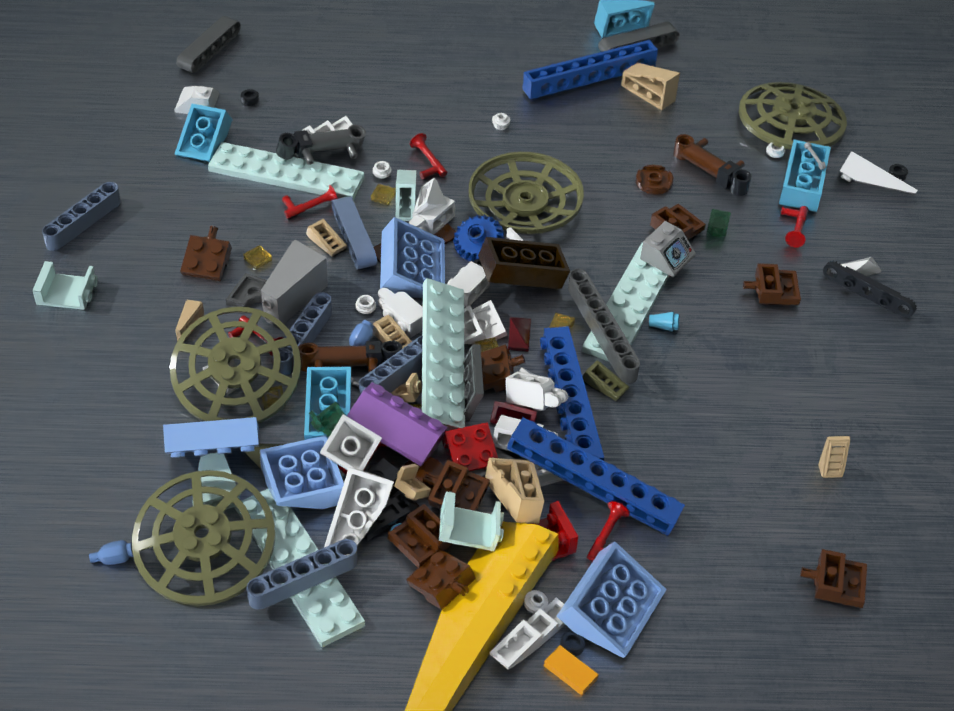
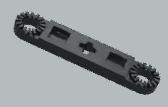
M829 261L823 268V273L827 279L902 317L909 318L917 310L916 303L912 299L910 300L909 297L906 298L900 295L901 293L847 266L844 267L840 263L838 264L837 261ZM831 268L834 269V270L837 272L836 275H835V273L833 274V272H831V271H832V270H830ZM902 304L906 305L909 310H904L905 308H903Z

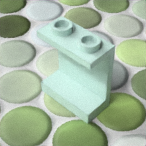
M45 261L32 290L36 305L85 310L87 303L92 299V290L97 286L98 276L95 275L93 266H89L85 277L56 274L53 262Z
M446 491L441 506L439 541L495 551L497 543L502 542L504 529L500 528L504 519V512H501V502L496 501L492 514L455 507V493Z

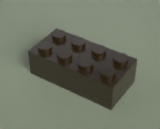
M486 237L478 254L489 283L562 289L570 273L559 244Z

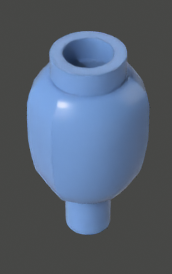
M367 320L357 324L349 338L350 346H366V341H370L373 336L374 325Z
M124 540L105 544L100 548L99 552L89 554L90 562L101 561L106 565L127 562L130 557H133L132 542L127 543Z

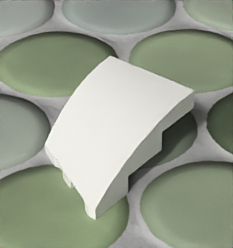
M491 300L474 309L471 306L464 308V344L487 343L508 335Z

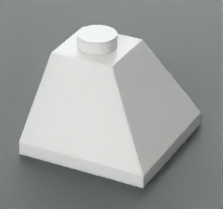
M204 86L184 87L176 105L175 113L188 114L191 104L214 108L219 91Z
M343 414L320 454L346 470L356 468L363 471L382 437Z

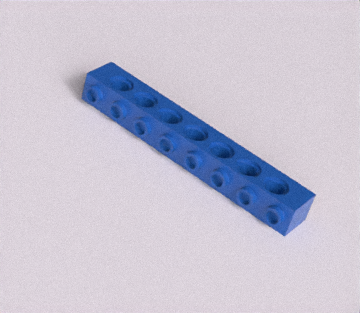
M650 40L525 71L523 90L530 99L622 76L623 71L636 63L655 67L658 49Z
M569 326L544 328L543 337H540L541 350H545L544 362L545 365L549 366L548 378L553 380L554 388L565 390L569 396L566 402L556 407L557 413L561 414L562 417L560 425L561 430L566 432L565 440L576 444L577 447L596 455L604 461L603 450Z
M524 417L513 432L507 445V449L598 499L606 503L611 501L621 503L629 510V516L666 536H669L685 506L677 499L658 491L657 488L647 485L635 476L623 472L615 465L599 459L596 455L588 453L577 447L576 444L564 440L554 432L548 431L537 425L534 421Z

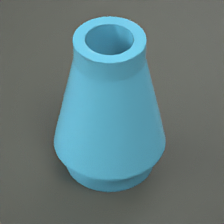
M674 312L650 314L649 327H656L671 332L679 330V314H674Z

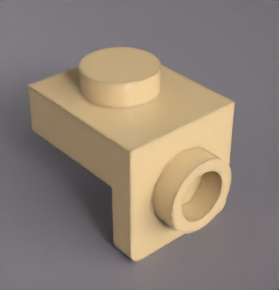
M412 373L406 384L400 385L391 394L401 397L406 403L415 402L422 392V382L419 380L417 373Z
M416 464L402 466L398 471L397 480L394 485L410 500L429 497L431 491L428 486L415 478L419 468Z

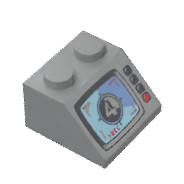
M664 221L643 241L640 259L674 277L696 253L683 231Z

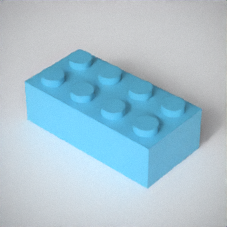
M793 140L779 204L795 208L806 206L808 211L817 212L831 147L811 143V148L822 162H825L826 168L820 170L819 164L810 151L804 148L806 142Z
M307 367L305 440L325 435L329 438L343 414L347 416L351 410V367Z

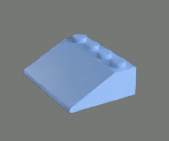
M394 217L382 230L380 288L385 287L394 294L405 292L410 297L423 298V282L426 278L445 284V240Z
M256 417L163 425L165 453L171 454V458L185 457V453L194 452V456L208 455V451L217 450V454L231 453V449L240 448L241 452L255 451L254 447H259V424Z
M614 541L598 553L557 617L573 632L624 658L667 589Z

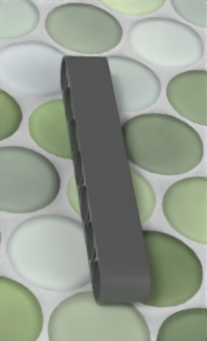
M573 269L569 275L568 291L619 379L624 383H634L638 378L640 367L637 355L588 273L583 269Z

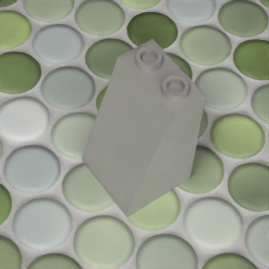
M297 240L292 241L261 289L263 311L285 324L306 306L315 294L322 292L328 287L327 258ZM264 317V319H265L268 323L274 324L275 326H277L275 323H273L272 321H270L269 319H267V318Z

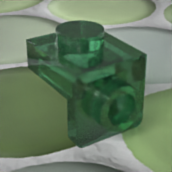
M712 209L707 233L715 237H726L731 212Z
M336 401L320 414H316L313 410L309 412L313 419L311 424L318 433L320 431L324 432L328 437L343 414L347 416Z

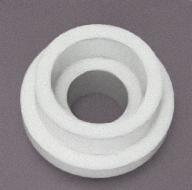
M498 113L493 116L492 123L495 128L503 130L510 124V117L504 113Z
M771 142L767 146L766 152L773 158H780L784 156L785 149L784 146L782 148L777 147Z
M379 161L374 165V176L386 178L391 175L392 170L387 162Z
M370 295L360 296L355 304L356 310L362 314L372 313L376 309V302Z
M529 591L524 599L525 608L532 614H535L539 609L544 611L548 606V599L541 591Z

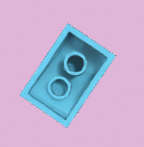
M600 0L594 25L601 38L648 27L655 4L654 2L644 0Z
M191 104L175 155L210 162L221 142H224L232 123V118L228 112L223 109Z

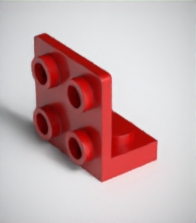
M488 422L449 430L444 433L442 443L444 449L449 448L452 462L467 467L469 471L487 468L489 458H498Z
M559 501L550 503L547 518L541 519L539 524L536 525L558 533V552L553 560L576 553L579 536Z

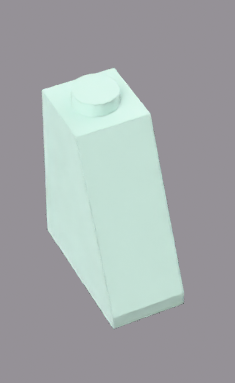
M397 170L395 217L402 221H410L413 218L412 215L416 205V170Z
M216 452L200 457L198 471L213 470L232 474L224 454H217ZM201 477L202 487H217L230 492L236 486L235 481L227 478ZM202 493L203 505L216 507L224 498L216 494ZM232 503L227 509L235 507V504Z

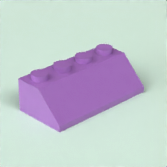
M373 382L363 390L347 414V417L382 437L380 442L420 466L438 448L448 428L439 420L429 417L419 408L409 405L401 397L394 396L382 386Z

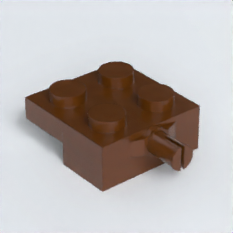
M676 204L670 209L665 206L652 214L650 226L656 230L664 221H667L680 228L688 240L704 231L706 226L704 222L680 204Z
M210 226L207 237L190 235L180 270L182 275L221 281L224 267L229 262L232 247L229 241L216 239L218 227Z
M758 263L755 273L756 281L743 282V289L756 290L760 304L800 305L801 297L796 271L779 270L778 264Z
M506 344L481 352L484 391L494 388L496 393L506 390V377L514 374V366L526 363L523 354L512 358Z
M450 460L446 461L438 478L426 473L422 481L433 486L428 502L430 506L441 510L447 491L455 493V507L477 511L490 484L489 479L472 473L467 467Z
M425 504L409 513L405 522L388 532V539L417 568L422 566L440 549L445 551L453 545V543L439 541L440 518Z
M440 549L422 566L416 569L406 581L410 587L422 593L429 603L442 610L457 595L465 596L469 592L467 586L476 578L468 564Z
M822 549L816 570L801 568L800 577L814 579L816 585L815 598L863 608L865 603L867 564L846 560V554Z

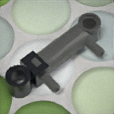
M354 124L344 130L308 134L307 130L295 131L294 134L282 133L279 137L276 154L282 159H291L296 154L297 158L305 157L307 164L311 165L314 163L312 152L347 148L351 159H355L358 157L356 151L362 147L366 130L362 126Z

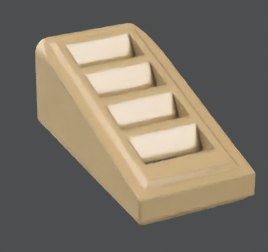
M324 219L308 226L306 235L331 257L347 249L346 243Z
M187 300L185 302L176 327L177 342L192 323L204 316V308L201 301Z
M389 315L373 323V335L382 343L395 340L405 344L402 346L403 349L412 342Z
M850 436L827 437L818 463L823 478L843 477L849 451Z

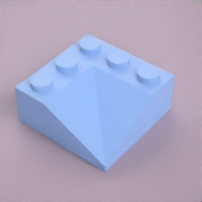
M326 435L260 450L261 470L266 485L277 506L326 509L337 506L344 482L337 464L320 454L328 440Z

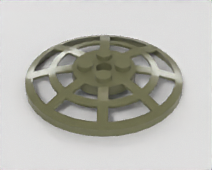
M774 82L753 87L743 95L739 105L740 119L752 134L769 144L772 142L774 146L781 148L784 146V149L791 150L793 132H815L819 140L808 142L830 147L840 141L847 127V118L844 111L832 98L816 89L800 84ZM766 90L758 99H747L756 92ZM781 90H792L795 92L794 94H784ZM770 93L778 96L775 100L764 99ZM802 93L808 94V95H810V96H812V97H814V98H816V99H810V98L804 97V96H802ZM757 104V110L762 117L752 121L746 111V105ZM763 104L773 105L772 112L766 113ZM816 104H822L826 112L818 110ZM828 104L838 112L842 120L832 115ZM815 115L826 118L818 125L814 121ZM774 117H777L779 120H781V121H783V122H785V123H788V124L785 125V124H783V123H780V122L776 121V120L773 119V118H774ZM767 121L771 125L785 130V137L781 138L770 134L759 126ZM831 121L841 126L835 134L826 138L822 131ZM806 124H809V126H810V127H795V125H806Z
M511 152L493 157L482 163L475 170L469 182L468 196L473 209L479 216L484 214L488 216L479 208L488 207L496 217L501 219L499 223L503 230L507 231V228L511 227L516 233L536 234L553 231L572 221L582 207L584 188L578 175L568 165L554 157L534 152ZM515 162H534L543 164L545 167L541 173L525 170L518 171ZM508 163L510 172L500 175L493 181L484 175L492 168ZM554 168L564 174L572 182V185L562 188L557 181L548 175ZM520 177L537 178V180L535 182L530 180H521ZM507 179H513V182L505 188L498 185ZM479 180L488 186L486 201L475 200L474 190ZM547 182L556 191L548 193L546 188L542 186L543 183ZM493 190L503 195L502 201L491 200ZM576 190L577 205L575 210H565V194ZM560 198L558 208L548 206V200ZM505 207L510 213L505 217L495 208ZM543 211L552 213L551 216L543 220H539L537 217ZM559 215L567 216L563 220L556 222L554 224L547 226L542 225L554 220ZM517 216L529 217L531 222L515 221L514 219ZM508 224L519 225V226H534V227H533V228H529V227H517V226H512V225H508Z
M249 307L222 308L196 320L180 336L174 347L170 363V377L177 398L190 414L203 422L228 420L218 417L221 405L237 406L249 403L254 415L245 418L256 417L258 424L278 413L292 398L301 374L300 352L290 330L271 314ZM234 312L252 314L248 322L231 321L221 324L217 317ZM261 316L275 323L287 338L274 341L267 331L257 326ZM207 320L210 321L212 328L202 334L195 345L183 343L195 328ZM232 327L244 328L240 337L231 338L227 337L224 329ZM255 331L263 336L268 343L256 347L249 341L252 332ZM216 333L220 341L212 349L201 347L207 338ZM287 346L292 347L294 368L291 378L279 373L281 364L279 349ZM179 351L190 353L188 364L190 378L180 384L176 374V362ZM270 351L273 352V369L261 366L260 355ZM196 356L207 357L208 368L196 374ZM232 359H239L241 361L236 367L229 366V362ZM258 374L267 377L266 383L256 392H253L250 383L256 379ZM212 376L219 384L216 394L208 391L201 384V381ZM275 381L288 386L273 405L262 411L257 399L267 393ZM195 386L204 397L213 401L209 414L195 407L185 397L183 392ZM228 388H242L245 394L244 397L225 398Z
M213 470L184 474L158 488L141 508L132 533L134 561L146 583L159 595L170 601L193 606L218 604L244 592L250 580L262 575L270 561L275 544V523L266 499L258 489L234 474ZM201 477H223L233 480L238 484L228 492L217 487H202ZM185 480H192V489L179 493L167 503L158 499L163 492ZM248 489L259 501L266 519H251L246 506L237 497ZM202 493L216 494L224 498L216 507L203 505ZM193 495V507L188 508L183 513L173 507L182 499ZM233 503L241 512L243 520L229 522L224 511ZM152 506L160 511L153 525L152 537L138 541L142 519L149 507ZM165 515L176 520L173 532L159 535L161 523ZM206 528L209 532L205 537L199 538L196 536V532L199 529ZM267 528L265 548L258 563L255 564L245 556L251 544L252 529ZM245 530L242 545L237 550L229 544L232 531ZM170 542L175 543L179 552L172 562H169L164 556L160 545ZM153 547L157 559L166 569L159 582L145 568L140 551ZM223 552L232 558L222 567L211 570L210 560L218 557ZM187 558L200 562L202 572H188L181 570L180 567ZM238 564L250 572L236 585L222 592L215 593L214 578L228 573ZM174 575L186 580L203 581L205 595H184L171 591L167 586Z

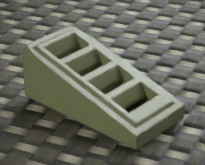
M598 360L582 376L586 384L615 401L630 388ZM616 387L619 388L617 392L614 391Z

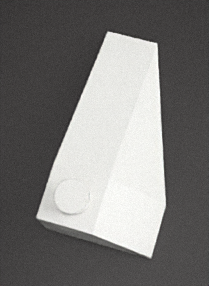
M854 152L849 154L839 170V173L842 174L840 177L848 182L853 180L910 194H916L918 191Z
M349 468L324 547L343 539L353 540L358 546L387 505L394 482L356 468Z

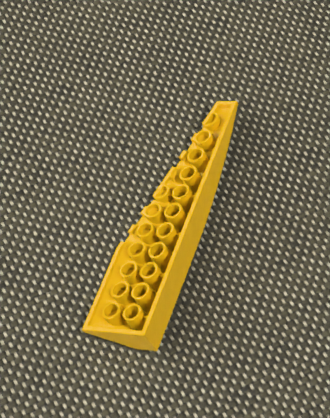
M503 521L502 526H500V528L504 529L503 539L501 543H497L495 551L479 548L476 550L467 563L476 579L467 586L469 592L465 596L457 595L441 610L405 711H452L489 656L490 651L495 647L523 605L526 594L533 590L558 552V533L536 524Z

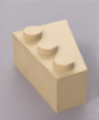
M636 63L623 71L621 86L663 110L676 101L680 73Z
M489 458L485 478L490 480L489 487L516 522L539 524L544 498L534 463L528 460Z

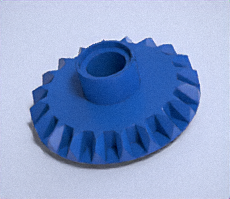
M477 214L476 217L469 216L468 220L462 221L461 226H457V231L454 233V246L457 253L463 259L473 262L479 259L478 254L485 238L504 239V231L498 220L496 221L492 216L488 217L485 214L483 216Z

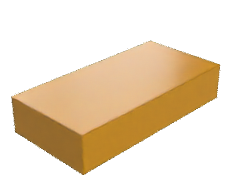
M560 645L544 661L545 668L582 696L598 679V673Z

